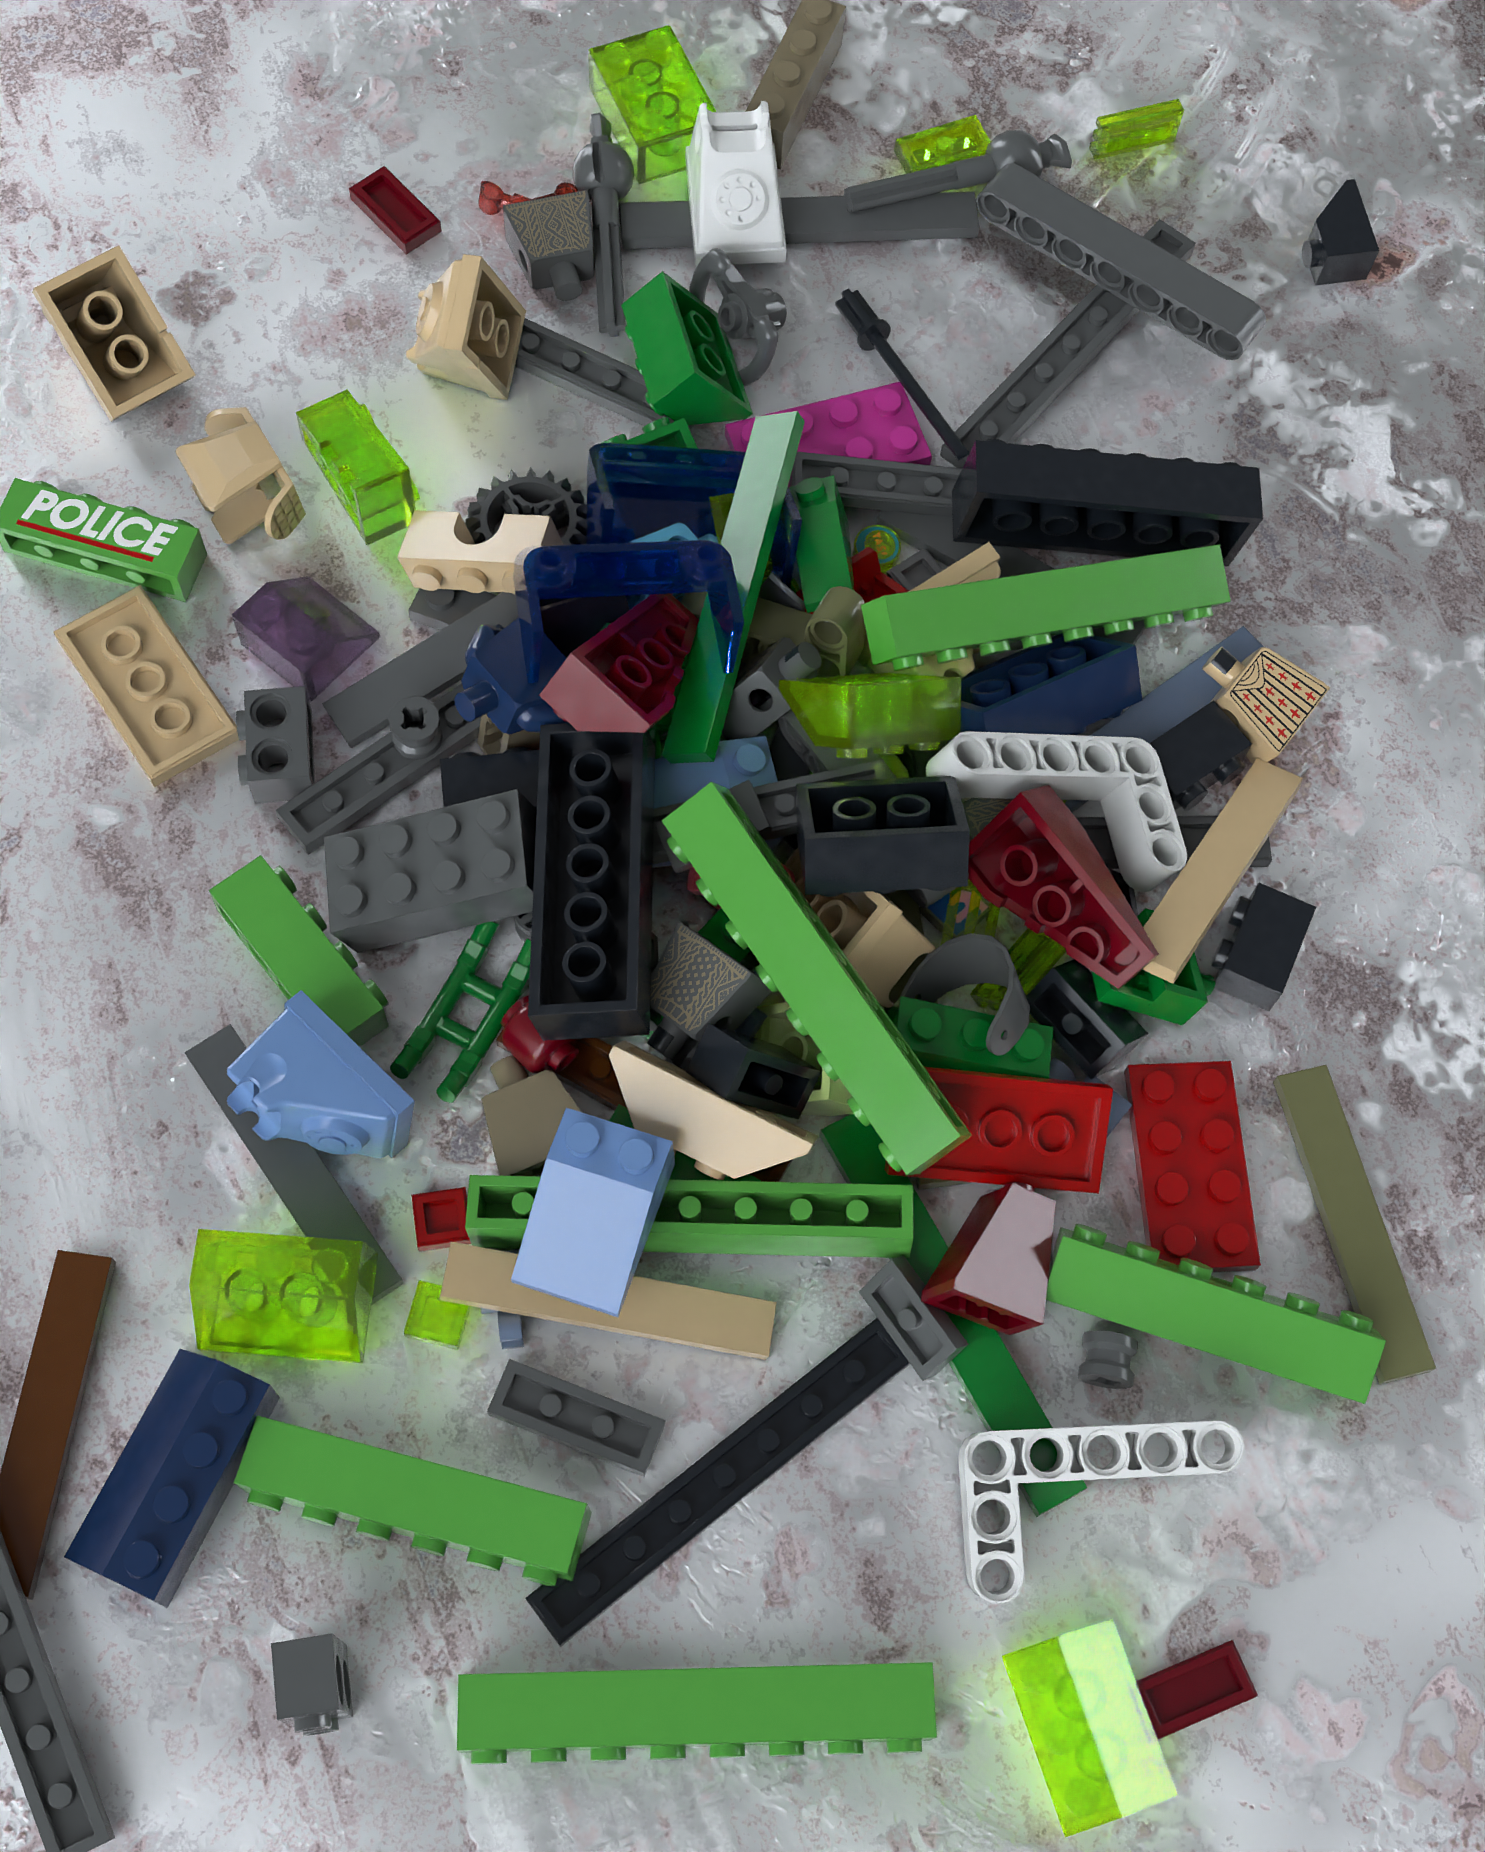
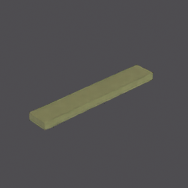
M1327 1065L1277 1076L1273 1084L1353 1311L1374 1321L1372 1328L1376 1329L1386 1340L1375 1373L1379 1385L1433 1371L1436 1369L1434 1360Z

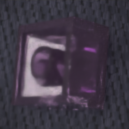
M309 576L267 582L232 614L241 645L293 687L305 686L311 702L380 638V634L375 628Z

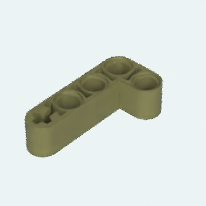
M700 580L694 582L679 601L698 619L701 616L709 581ZM842 586L832 587L828 590L813 614L758 597L741 662L747 663L782 637L790 638L796 646L801 642H808L818 650L822 660L821 666L817 669L818 675L811 685L823 689H838L844 684L864 648L865 624L861 605L865 604V602L854 590Z

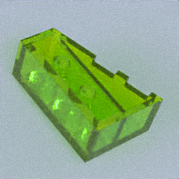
M346 389L297 411L296 416L302 441L365 544H372L408 527L414 510H416L415 502L420 500L418 490L410 477L409 467L377 428L364 403L359 405Z

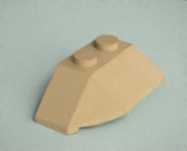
M625 1040L613 1045L609 1053V1058L634 1129L673 1141L674 1155L676 1151H679L695 1159L694 1167L710 1177L724 1180L727 1175L735 1179L807 1155L819 1138L818 1135L804 1130L766 1110L723 1098L686 1073L685 1070Z

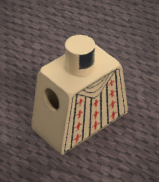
M1220 647L1202 667V670L1222 686L1211 702L1214 700L1252 743L1246 755L1252 764L1257 758L1268 762L1277 757L1330 689L1321 680L1266 647H1260L1242 662H1239L1226 649Z

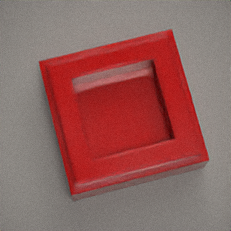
M466 1187L411 1195L419 1252L449 1248L451 1242L471 1244L465 1229L468 1200Z

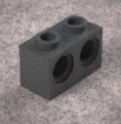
M305 686L244 691L245 710L236 711L239 740H246V755L238 756L241 786L249 785L255 803L290 801L315 784L312 709ZM273 719L284 720L281 724L274 727L264 726ZM273 764H286V766L280 771H266V769Z
M334 1634L271 1643L277 1720L293 1726L295 1733L303 1732V1736L338 1731V1719L353 1717L347 1645Z

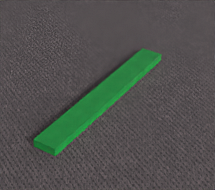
M798 411L755 417L662 756L671 764L714 762L805 423V420Z
M850 1114L820 1129L819 1136L847 1184L912 1185L907 1176L888 1175L884 1170L886 1160L878 1147L883 1140L871 1124L865 1126L854 1114ZM913 1187V1243L910 1258L906 1259L926 1285L949 1247ZM945 1311L968 1343L949 1362V1365L986 1430L1053 1428L998 1332ZM1041 1438L1033 1443L1030 1449V1459L1033 1466L1041 1472L1047 1471L1054 1466L1057 1460V1451L1053 1443L1048 1439ZM1083 1480L1018 1483L1036 1518L1087 1489Z

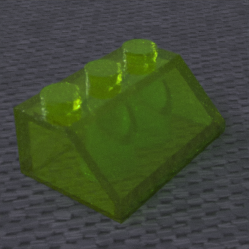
M880 672L779 680L780 693L813 744L820 747L836 748V757L839 758L868 757V748H873V753L902 754L904 753L905 744H909L910 750H938L939 741L952 740L960 733L961 677Z
M198 1229L189 1283L197 1349L210 1352L363 1364L378 1252L363 1241Z
M1113 1619L1002 1655L1065 1837L1123 1818L1178 1795Z

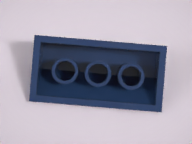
M1063 634L1055 635L1052 637V644L1023 649L974 670L963 678L958 677L946 683L947 687L936 695L928 694L927 691L920 694L921 704L948 743L959 733L966 731L1078 735L1085 732L1088 725L1101 719L1118 717L1123 714V709L1143 701L1136 645L1096 635L1082 640L1064 642Z
M179 1349L64 1558L168 1608L234 1485V1480L257 1415L269 1418L280 1399L272 1386L220 1360Z

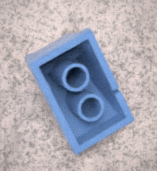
M302 990L284 1003V1011L227 1068L228 1077L237 1085L235 1090L227 1097L228 1106L237 1115L246 1111L255 1112L259 1116V1122L252 1130L265 1141L276 1138H288L306 1142L320 1151L331 1154L348 1155L355 1153L378 1159L384 1158L387 1155L393 1158L408 1144L415 1101Z

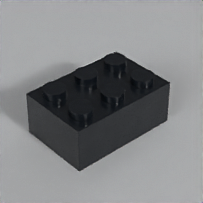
M935 776L796 784L797 842L805 895L819 894L834 897L842 893L871 891L879 894H888L896 890L908 889L943 891L950 887L968 886L970 830L955 777Z

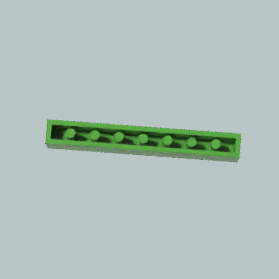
M1220 545L885 595L861 605L873 665L892 662L894 671H900L924 665L923 657L936 655L938 664L967 658V650L979 648L981 656H989L1010 651L1009 643L1022 641L1023 649H1031L1052 644L1051 636L1063 634L1064 642H1072L1093 637V629L1104 627L1105 636L1134 630L1133 622L1144 620L1145 629L1174 623L1173 615L1183 614L1184 622L1201 620L1213 616L1212 607L1229 603L1231 599Z
M711 781L664 818L662 822L671 834L666 839L669 847L684 864L690 862L701 878L696 881L698 889L711 905L716 907L719 904L730 921L725 926L734 941L742 949L749 947L760 963L755 967V970L762 982L773 993L779 990L790 1006L785 1012L791 1024L802 1036L806 1037L809 1034L821 1052L816 1055V1058L822 1069L832 1080L837 1081L840 1079L851 1094V1097L847 1099L851 1111L863 1125L868 1126L871 1124L883 1140L878 1147L888 1164L897 1172L903 1169L906 1175L920 1174L970 1138L972 1134L729 789Z
M470 1175L465 1229L472 1246L492 1249H520L541 1177ZM669 1179L643 1252L896 1258L904 1255L905 1258H910L913 1243V1185Z
M933 1662L458 1674L457 1751L460 1753H471V1764L475 1765L506 1764L507 1752L531 1751V1763L567 1762V1750H590V1761L626 1760V1749L650 1748L651 1760L685 1759L686 1747L708 1746L710 1758L745 1757V1745H769V1756L804 1755V1744L828 1743V1755L863 1754V1742H886L887 1753L922 1752V1741L937 1738Z

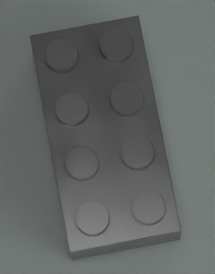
M518 789L324 837L330 933L355 952L360 953L532 912L537 809Z

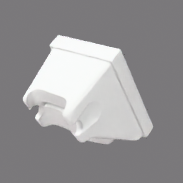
M761 101L760 106L756 110L747 112H711L707 109L706 103L700 104L690 146H686L685 149L695 266H698L701 259L710 250L716 248L724 251L729 256L732 264L786 262V240L775 144L772 141L768 103Z

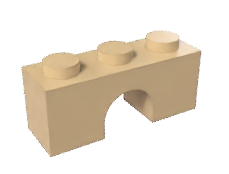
M414 510L397 558L414 588L428 591L437 589L465 590L471 593L486 591L506 592L515 595L544 594L551 591L565 546L551 516L504 514L497 533L489 540L475 544L459 512Z

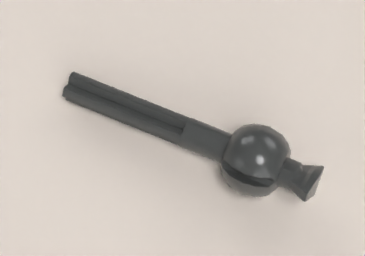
M601 113L591 114L590 133L593 137L590 144H587L580 150L574 159L572 176L575 188L578 191L587 190L589 202L592 204L599 332H609L611 337L619 336V331L625 330L626 326L621 306L624 303L619 201L632 188L634 167L627 152L620 145L612 142L610 137L611 123Z
M1007 130L997 135L988 144L985 155L847 187L844 189V196L847 200L849 213H854L948 190H957L988 183L1002 166L1006 164H1016L1040 177L1042 170L1050 166L1071 168L1072 159L1067 142L1056 134L1051 135L1046 141L1038 143L1030 133L1022 130Z

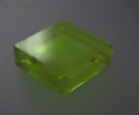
M419 1280L403 1333L405 1338L459 1350L471 1306L439 1300L442 1286Z

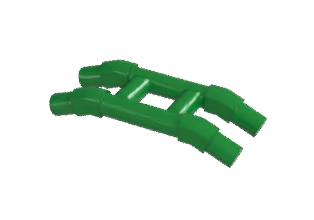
M495 921L476 925L470 939L467 940L457 959V964L420 1025L415 1028L410 1038L404 1044L402 1051L390 1065V1070L394 1076L400 1079L408 1078L415 1067L428 1055L437 1040V1036L463 1048L459 1057L451 1066L450 1072L436 1090L438 1097L447 1103L454 1102L464 1087H467L482 1065L483 1058L502 1028L501 1020L503 1016L522 997L529 985L531 939L526 938L516 961L513 962L502 983V987L476 975L490 949L489 945L500 925ZM463 992L490 1005L476 1031L448 1018Z

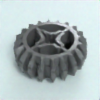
M531 467L525 477H518L511 469L508 481L503 482L493 476L490 483L491 490L479 488L476 495L477 502H469L467 509L468 518L465 519V524L475 544L483 543L494 536L492 532L495 526L503 519L504 514L551 516L557 530L564 526L567 527V531L561 539L565 546L563 554L575 547L582 559H589V555L592 552V539L595 538V528L592 525V510L589 505L584 504V496L581 490L571 491V484L567 478L555 483L554 475L550 470L540 478L536 477Z

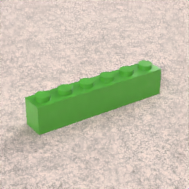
M1075 1224L1074 1231L1060 1227L1050 1258L1046 1300L1363 1404L1366 1403L1386 1343L1381 1334L1372 1328L1374 1323L1372 1319L1348 1310H1341L1339 1317L1318 1311L1319 1302L1295 1293L1288 1292L1286 1300L1266 1294V1285L1247 1277L1234 1275L1232 1282L1211 1276L1213 1268L1191 1259L1181 1258L1180 1264L1176 1265L1158 1259L1160 1251L1142 1243L1128 1241L1127 1247L1124 1248L1105 1242L1106 1233L1086 1225Z
M258 1415L234 1480V1484L246 1493H249L247 1502L252 1505L280 1512L283 1503L304 1508L301 1515L302 1518L332 1527L335 1526L337 1517L358 1523L357 1533L382 1541H389L392 1532L413 1538L412 1548L437 1556H444L447 1547L467 1552V1563L488 1570L500 1571L502 1562L524 1568L523 1578L548 1586H556L558 1577L573 1581L592 1514L588 1504Z

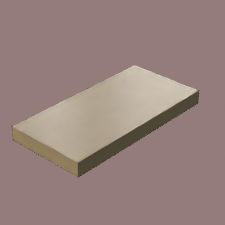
M141 585L53 632L58 643L154 787L239 740L237 725Z

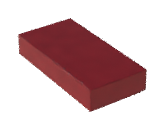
M385 166L349 188L351 200L406 255L442 232L441 221Z
M1233 1640L1125 1685L1150 1742L1159 1740L1258 1696Z

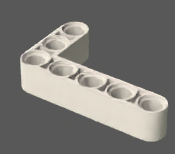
M966 731L959 733L927 763V777L952 776L956 778L961 798L1014 799L1022 791L1050 785L1061 800L1100 801L1120 872L1126 883L1136 891L1148 892L1153 890L1186 865L1187 851L1160 759L1156 750L1143 739L1134 737Z
M1223 1421L981 1431L971 1434L962 1443L958 1458L965 1568L968 1585L976 1595L994 1604H1004L1012 1601L1023 1588L1024 1564L1018 1483L1222 1474L1232 1471L1242 1461L1245 1450L1242 1435L1236 1427ZM1212 1430L1220 1434L1225 1444V1452L1216 1463L1209 1462L1201 1450L1202 1439ZM1154 1433L1163 1436L1169 1446V1455L1166 1461L1158 1466L1151 1464L1144 1453V1444L1147 1438ZM1096 1436H1103L1108 1439L1113 1449L1112 1460L1106 1467L1101 1469L1094 1467L1087 1456V1446ZM1041 1438L1051 1441L1057 1451V1460L1054 1466L1044 1472L1036 1469L1030 1459V1449L1033 1443ZM990 1441L1000 1450L1001 1461L994 1472L984 1475L974 1466L972 1459L973 1451L981 1442ZM994 1499L1002 1505L1005 1519L1001 1528L995 1532L987 1533L977 1523V1510L985 1501ZM1000 1559L1008 1567V1581L1001 1590L994 1592L986 1591L980 1579L981 1570L990 1560Z

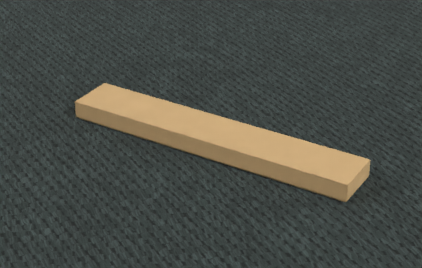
M1257 758L1144 925L1143 928L1159 955L1144 967L1143 970L1174 984L1299 791L1302 777Z
M451 1242L439 1300L763 1360L769 1357L777 1302L634 1276L620 1315L615 1317L512 1283L511 1277L518 1254Z

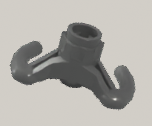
M716 248L710 250L699 262L693 273L689 292L702 302H705L706 289L710 277L714 274V280L723 296L718 310V321L721 328L731 339H756L758 348L754 359L748 366L739 371L743 385L748 386L759 380L770 366L777 347V331L783 327L786 321V305L783 298L771 289L755 290L741 276L730 261L729 256L721 249Z

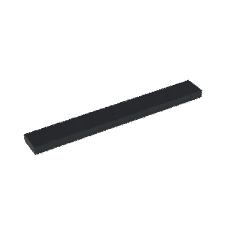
M876 1318L582 1552L579 1556L573 1581L558 1577L556 1586L542 1584L525 1598L558 1645L560 1647L563 1646L910 1365L909 1361L879 1319Z

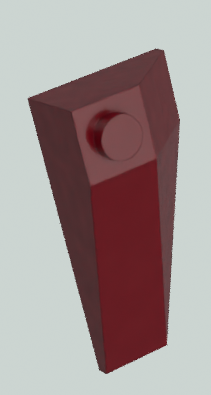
M662 586L571 652L539 696L552 707L554 713L560 719L570 723L577 731L645 733L667 715L674 706L676 699L674 691L682 680L684 670L681 668L685 657L691 650L699 619Z
M1050 785L1020 792L969 842V880L987 901L998 908H1007L1026 921L1024 926L1036 934L1044 933L1066 948L1067 955L1117 989L1123 987L1159 955L1083 826Z

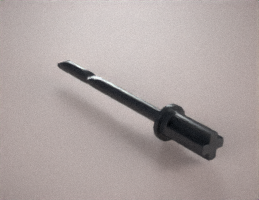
M850 289L844 290L841 293L842 298L835 302V306L858 336L857 344L865 351L877 350L958 461L969 455L967 448L887 342L891 332L888 322L877 317L858 290L851 292Z

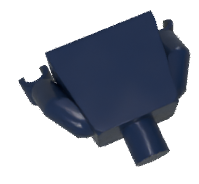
M527 613L518 617L505 628L500 624H497L496 627L489 624L480 625L475 630L465 653L467 668L461 680L464 690L457 693L454 700L457 711L462 718L469 722L486 714L502 733L508 735L523 730L527 732H540V725L568 723L560 719L554 713L552 707L539 696L567 658Z

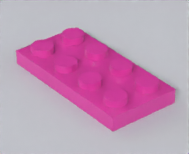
M900 382L765 414L771 415L798 411L805 420L797 452L923 465L931 464V452L905 389ZM755 417L725 424V438L739 475ZM788 487L783 504L788 503Z

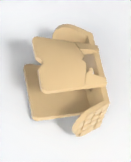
M246 407L222 408L211 411L205 419V431L209 436L179 446L175 452L193 482L192 488L206 511L214 512L211 521L223 542L226 544L235 542L264 521L265 531L268 536L276 540L287 538L306 513L294 484L283 468L278 456ZM273 474L281 490L276 497L267 500L259 482Z

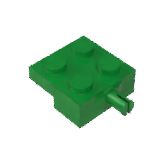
M1145 908L1137 916L1143 927L1154 910ZM1195 951L1174 984L1142 969L1123 987L1117 989L1092 972L1099 1002L1182 1026L1208 1003L1207 996L1215 988L1214 976L1200 973Z

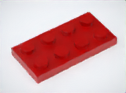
M1231 1061L1128 1065L1124 1075L1127 1099L1132 1104L1129 1108L1146 1245L1160 1251L1158 1259L1176 1265L1180 1264L1181 1258H1187L1213 1268L1212 1273L1256 1271L1261 1266Z
M924 1067L972 1136L920 1174L906 1175L903 1169L897 1172L885 1161L884 1170L888 1175L997 1185L1020 1182L1031 1185L1034 1188L1099 1194L1113 1088L1108 1084Z

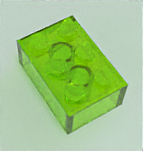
M667 25L588 49L589 88L603 116L611 123V131L618 145L630 156L634 167V176L638 184L686 170L685 149L686 146H690L699 106L702 103H706L709 111L716 112L671 26Z

